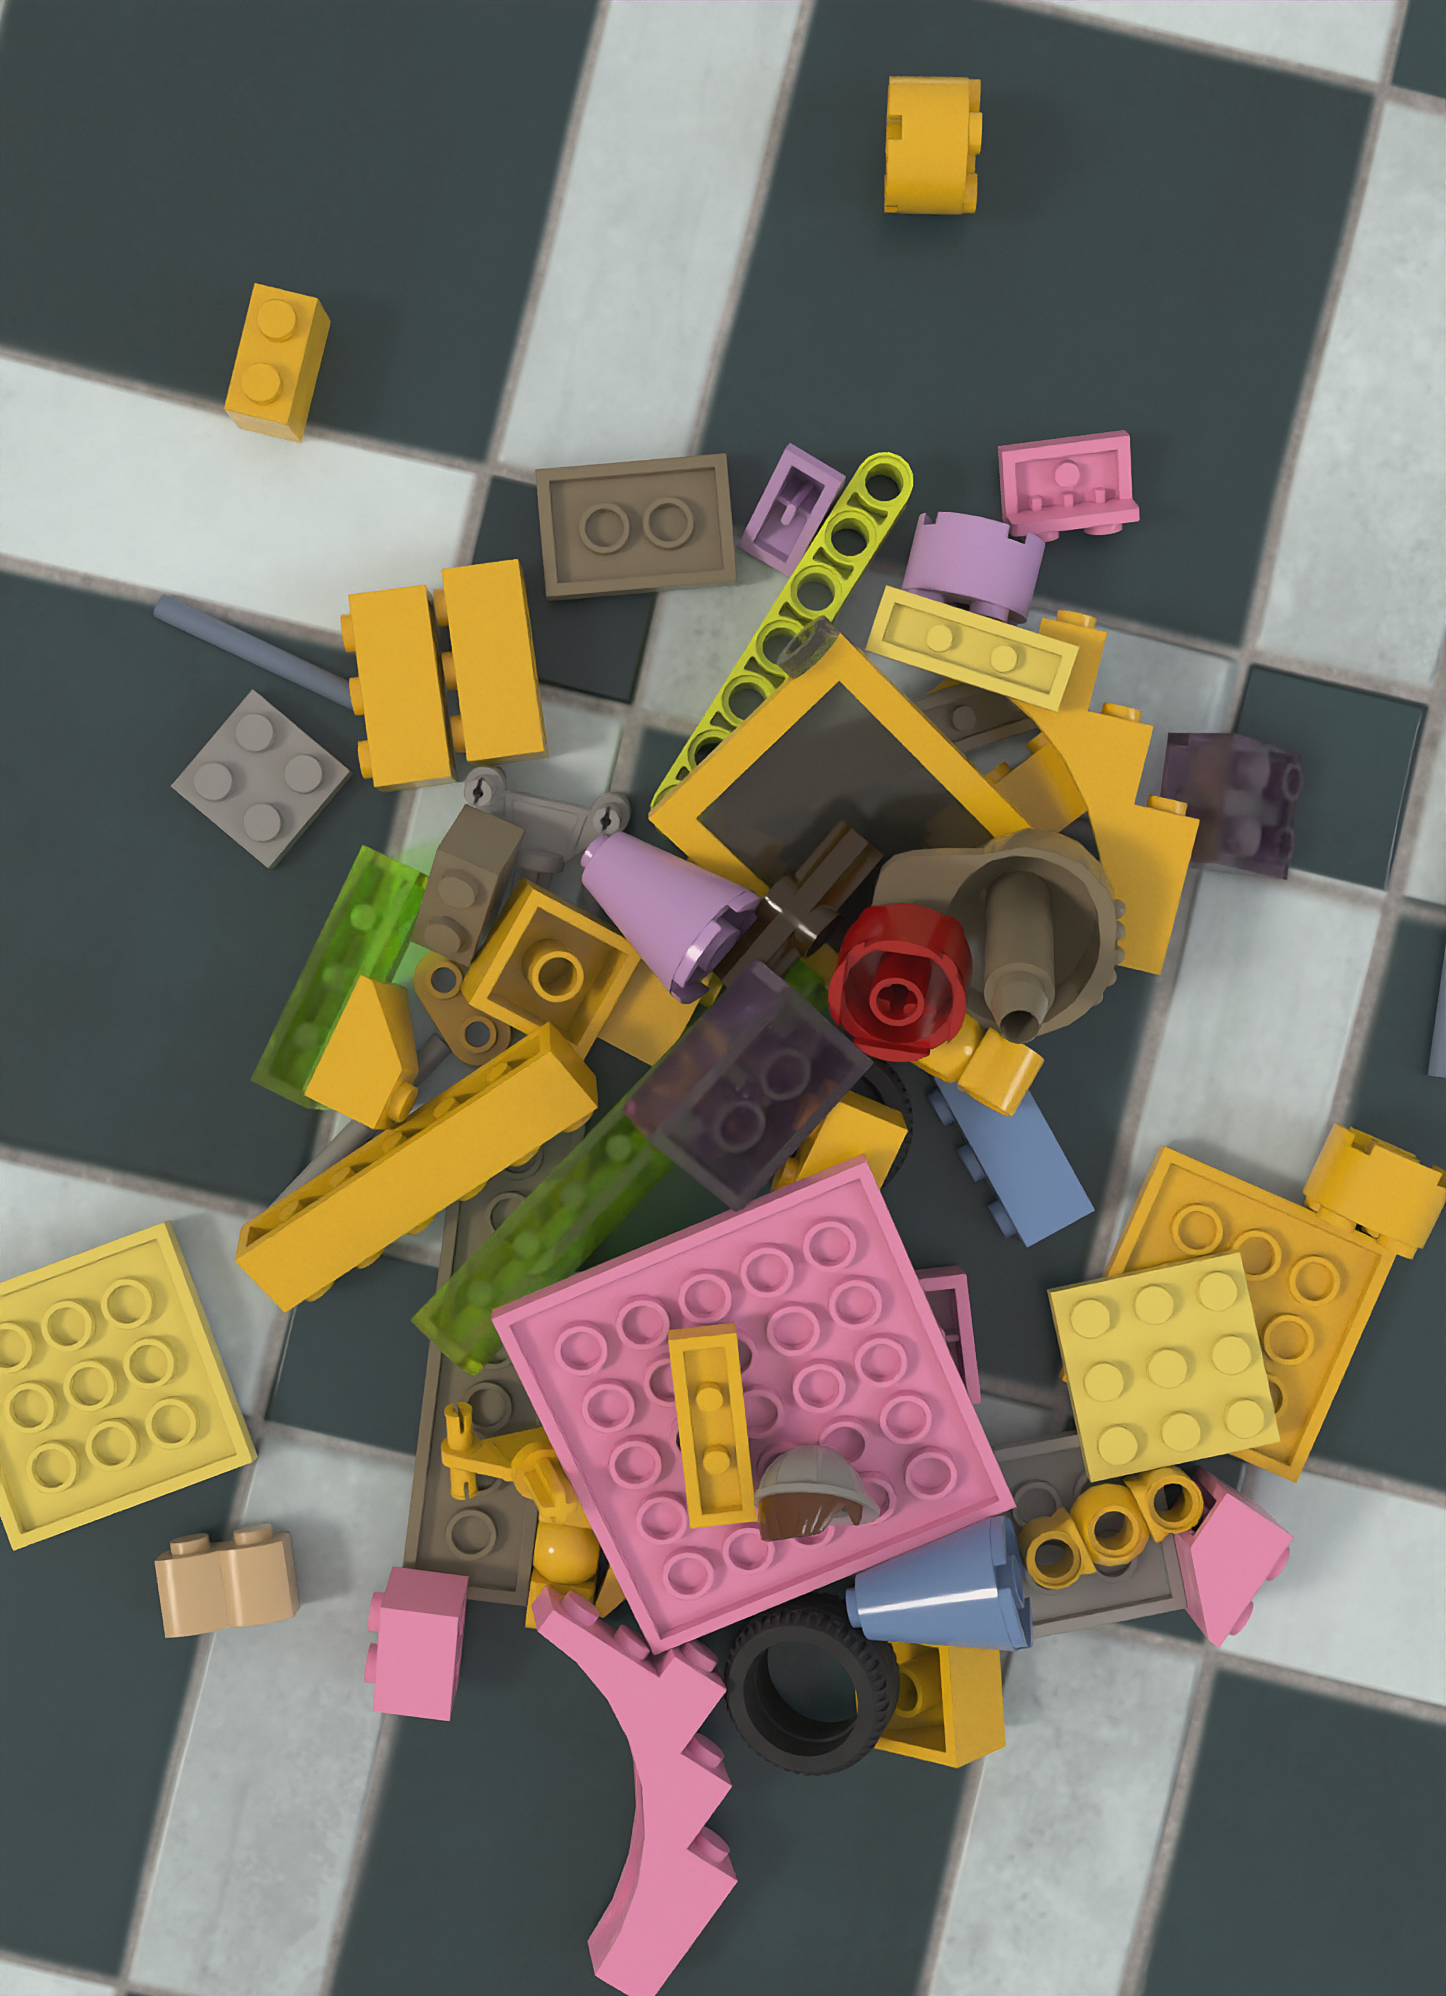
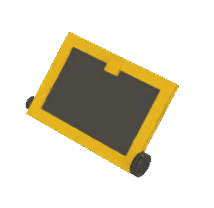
M821 615L807 624L779 655L777 665L789 678L648 813V819L697 866L754 891L761 898H764L768 891L784 875L790 871L797 872L841 819L887 857L885 862L843 909V920L832 936L816 953L807 959L802 957L799 961L829 990L843 939L850 927L858 920L859 915L866 908L872 906L876 882L881 868L894 855L922 849L978 848L994 837L998 838L1025 828H1037L857 645H854L825 615Z

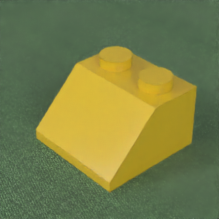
M888 1641V1643H892L894 1653L897 1656L896 1663L899 1664L900 1692L895 1712L874 1746L875 1749L959 1768L1006 1747L999 1650ZM856 1693V1708L858 1714V1699Z

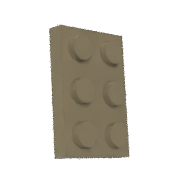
M726 453L535 469L545 590L548 601L737 585Z

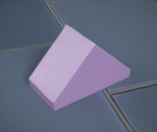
M789 443L737 547L790 578L841 497L846 476Z

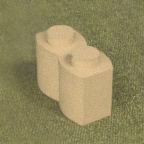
M257 1524L233 1531L234 1540L210 1543L209 1534L206 1533L187 1535L171 1540V1550L164 1551L154 1561L165 1638L192 1636L226 1628L262 1625L294 1618L301 1606L290 1532L273 1533L272 1524Z

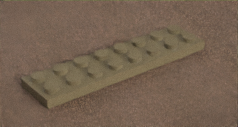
M587 1122L575 1131L568 1133L562 1131L542 1144L534 1157L525 1164L518 1167L508 1166L490 1178L486 1186L473 1198L467 1201H460L458 1199L446 1207L402 1568L469 1576L467 1599L527 1607L539 1511L532 1499L523 1497L517 1491L513 1481L508 1482L501 1478L477 1473L476 1485L478 1493L473 1498L469 1499L467 1489L465 1488V1500L455 1499L450 1495V1468L442 1463L441 1442L447 1437L444 1409L453 1403L455 1412L458 1413L457 1402L470 1404L473 1412V1435L477 1436L480 1440L543 1427L491 1320L492 1310L561 1281V1276L569 1273Z

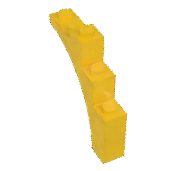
M1058 610L1056 620L1041 619L1038 634L1079 646V651L1058 712L1055 713L1012 698L1008 699L1035 722L1064 760L1086 806L1099 862H1101L1112 885L1114 899L1121 900L1126 907L1125 914L1117 919V921H1120L1125 926L1124 937L1117 941L1118 946L1124 950L1125 957L1118 965L1161 975L1200 820L1186 817L1188 804L1180 801L1149 795L1146 807L1134 804L1154 726L1140 723L1141 710L1104 702L1101 714L1088 711L1107 632L1094 629L1097 620L1095 617L1072 611Z

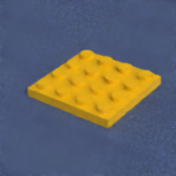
M1160 1145L1102 1278L1234 1249L1241 1253L1281 1442L1228 1454L1297 1483L1397 1254L1376 1243L1377 1239L1355 1229L1353 1233H1349L1336 1228L1316 1217L1317 1213ZM1062 1367L1058 1377L1062 1381L1067 1382L1064 1367Z

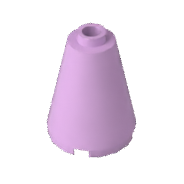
M622 831L610 837L605 834L597 837L586 849L580 862L581 866L585 868L582 874L584 886L670 995L681 1004H691L710 990L701 981L713 971L757 919L754 909L758 907L763 899L754 891Z

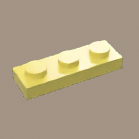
M886 585L865 651L1057 713L1079 651V646Z

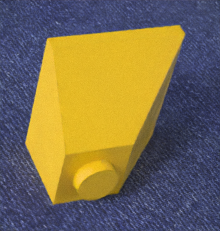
M360 975L305 1091V1096L372 1129L392 1130L395 1121L402 1123L406 1119L418 1095V1088L413 1086V1083L419 1072L406 988L396 983Z

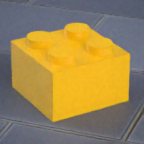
M521 876L460 984L459 989L469 1005L527 1035L550 1021L584 1061L641 957L617 927Z

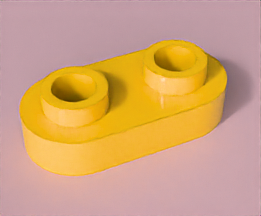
M431 951L416 966L413 977L415 992L454 1055L469 1065L483 1066L510 1048L513 1038L512 1026L468 1004L459 986L470 966L468 967ZM442 968L451 969L456 976L455 987L447 993L439 991L434 984L435 974ZM475 1022L484 1023L490 1030L489 1041L481 1047L473 1045L467 1035L469 1027Z

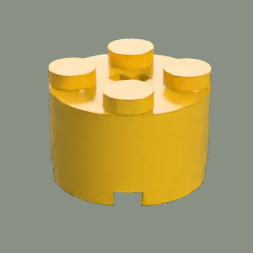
M889 76L885 148L887 175H885L884 213L975 214L977 203L975 160L976 154H980L982 140V112H979L980 79H969L968 77Z
M1335 1122L1302 1190V1193L1306 1195L1303 1205L1316 1211V1217L1349 1233H1353L1358 1223L1362 1225V1231L1377 1238L1376 1243L1400 1256L1413 1259L1417 1249L1424 1248L1446 1202V1170L1434 1164L1432 1168L1419 1163L1420 1160L1415 1158L1416 1155L1365 1132L1352 1127L1348 1129L1341 1123Z

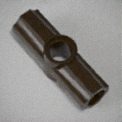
M841 819L797 872L790 871L768 891L756 909L755 916L757 919L712 972L737 997L744 1000L752 1008L758 1009L768 1000L767 998L781 985L802 957L804 959L809 958L827 942L843 920V909L885 862L887 857Z

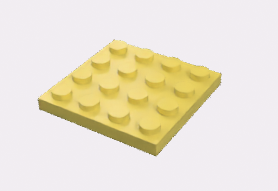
M171 1220L0 1283V1517L13 1551L252 1463L258 1458Z

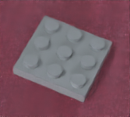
M1077 1429L994 1445L991 1448L1016 1504L1015 1508L994 1517L1005 1515V1518L1009 1517L1018 1539L1023 1527L1034 1518L1042 1516L1051 1517L1057 1509L1063 1506L1069 1513L1075 1500L1089 1487L1106 1483L1124 1486L1123 1478L1138 1476L1140 1472L1090 1482L1086 1475ZM1164 1486L1157 1491L1154 1497V1508L1160 1511L1168 1510ZM1111 1511L1100 1516L1095 1524V1535L1101 1538H1109L1116 1535L1124 1523L1123 1513ZM1169 1533L1163 1541L1157 1544L1149 1537L1144 1550L1128 1564L1116 1566L1094 1564L1097 1572L1080 1575L1077 1581L1065 1588L1057 1590L1044 1588L1034 1581L1025 1565L1026 1575L1021 1576L1024 1598L1030 1597L1033 1639L1188 1608L1173 1533ZM1058 1539L1046 1540L1038 1547L1035 1561L1042 1565L1057 1563L1065 1553L1066 1543Z

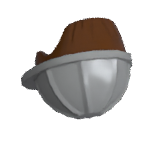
M817 1444L812 1446L799 1445L777 1457L766 1469L760 1481L759 1489L756 1490L754 1496V1506L758 1508V1526L761 1540L766 1542L817 1535L823 1532L827 1525L857 1526L874 1522L880 1517V1507L876 1501L865 1494V1488L860 1475L851 1463L833 1448L828 1446L820 1447Z

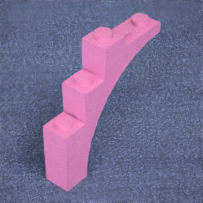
M546 1585L532 1604L537 1631L576 1661L607 1698L628 1738L634 1764L636 1809L629 1854L613 1899L587 1941L595 1976L628 1996H655L738 1882L728 1855L730 1852L729 1846L719 1835L704 1827L732 1787L723 1763L724 1753L713 1741L697 1732L727 1689L717 1668L718 1657L700 1641L694 1639L654 1656L647 1640L634 1629L626 1625H620L618 1630L599 1619V1611L581 1595L568 1591L563 1596Z

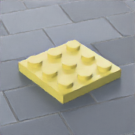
M1234 1249L1047 1289L1086 1475L1090 1482L1281 1442L1242 1257L1239 1251Z

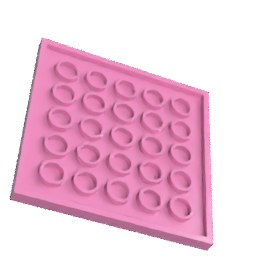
M864 1153L492 1310L491 1320L654 1656L1016 1507L998 1461ZM735 1323L754 1496L756 1490L759 1489L760 1481L766 1469L777 1457L799 1445L812 1446L817 1444L820 1447L828 1446L833 1448L851 1463L860 1475L865 1488V1494L876 1501L880 1507V1517L874 1522L857 1526L827 1525L825 1530L817 1535L771 1542L761 1540L757 1507V1521L690 1529L668 1344V1330Z

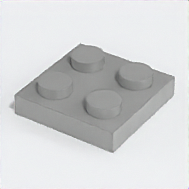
M252 689L171 787L262 864L273 870L354 773L263 696Z

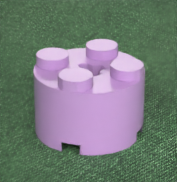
M938 512L936 523L934 524L927 513L920 514L901 590L1017 627L1018 624L1027 622L1045 549V542L1027 532L1025 544L1009 539L1008 534L1011 525L983 517L954 512Z

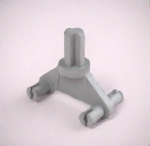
M480 765L475 767L467 775L464 782V797L470 805L525 829L514 863L515 871L510 895L521 876L550 891L553 873L563 872L565 862L570 861L572 857L585 851L600 835L605 834L610 837L622 831L628 825L631 818L630 804L628 799L621 793L612 792L600 795L591 808L506 789V775L499 766Z

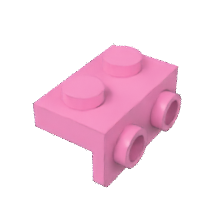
M1125 430L998 446L1003 523L1011 525L1010 534L1014 537L1021 536L1023 542L1026 540L1027 532L1038 536L1044 542H1049L1059 538V531L1084 528V532L1087 534L1106 535L1121 531L1122 523L1140 520L1139 506L1132 499L1130 435Z

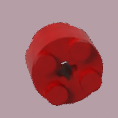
M896 903L885 906L873 905L866 908L859 915L858 920L850 927L843 939L828 992L831 1016L838 1027L840 1023L854 1038L852 1044L862 1052L881 1060L910 1062L929 1056L930 1050L947 1040L948 1044L958 1034L965 1018L973 975V957L961 923L952 916L942 915L933 909L908 903Z

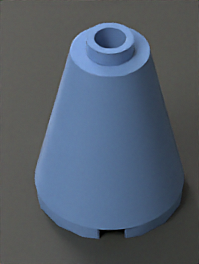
M1005 1515L991 1516L858 1572L855 1578V1587L846 1589V1606L852 1627H862L864 1635L868 1640L1005 1651L1031 1648L1033 1646L1030 1597L1024 1598L1021 1576L1026 1574L1018 1539L1009 1517L1005 1518Z

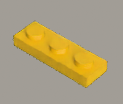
M735 1323L668 1330V1344L690 1529L757 1521Z

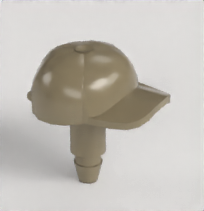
M1025 828L998 838L994 837L978 848H936L894 855L882 866L876 882L872 906H885L896 903L916 904L933 909L942 915L952 916L961 923L973 957V975L966 1013L972 1016L983 1028L989 1029L991 1027L1000 1032L1006 1040L1015 1044L1028 1043L1036 1036L1068 1026L1087 1013L1092 1006L1100 1004L1106 987L1113 985L1117 979L1114 966L1120 964L1125 957L1124 950L1118 946L1117 942L1124 937L1125 926L1120 921H1117V919L1125 914L1126 907L1121 900L1114 899L1112 885L1101 862L1096 860L1077 840L1052 830Z

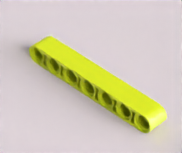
M890 452L876 453L868 457L859 466L656 791L650 805L651 810L697 766L695 757L702 746L708 743L720 744L744 721L737 718L729 707L730 699L736 692L742 689H752L757 691L765 701L790 676L794 679L809 664L905 510L913 488V473L909 464L902 457ZM876 475L891 477L898 485L899 495L890 501L876 500L868 493L865 483ZM853 529L863 536L866 548L858 555L845 556L834 548L831 537L839 530ZM809 582L824 584L830 590L833 602L821 611L809 610L800 603L797 597L798 590ZM775 636L789 637L797 644L799 656L788 665L778 666L766 658L763 652L764 644ZM719 797L697 817L704 826H706L715 807L719 808L721 805ZM656 827V830L660 835H662L666 840L671 841L660 829Z

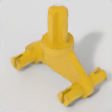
M457 1402L458 1413L455 1412L453 1403L445 1407L447 1437L441 1442L442 1463L450 1468V1495L453 1498L465 1500L464 1488L467 1489L469 1499L478 1493L476 1473L492 1476L508 1482L513 1481L517 1491L523 1497L532 1499L542 1517H550L553 1524L567 1522V1514L576 1511L578 1508V1499L544 1427L480 1440L477 1436L473 1435V1412L470 1404Z

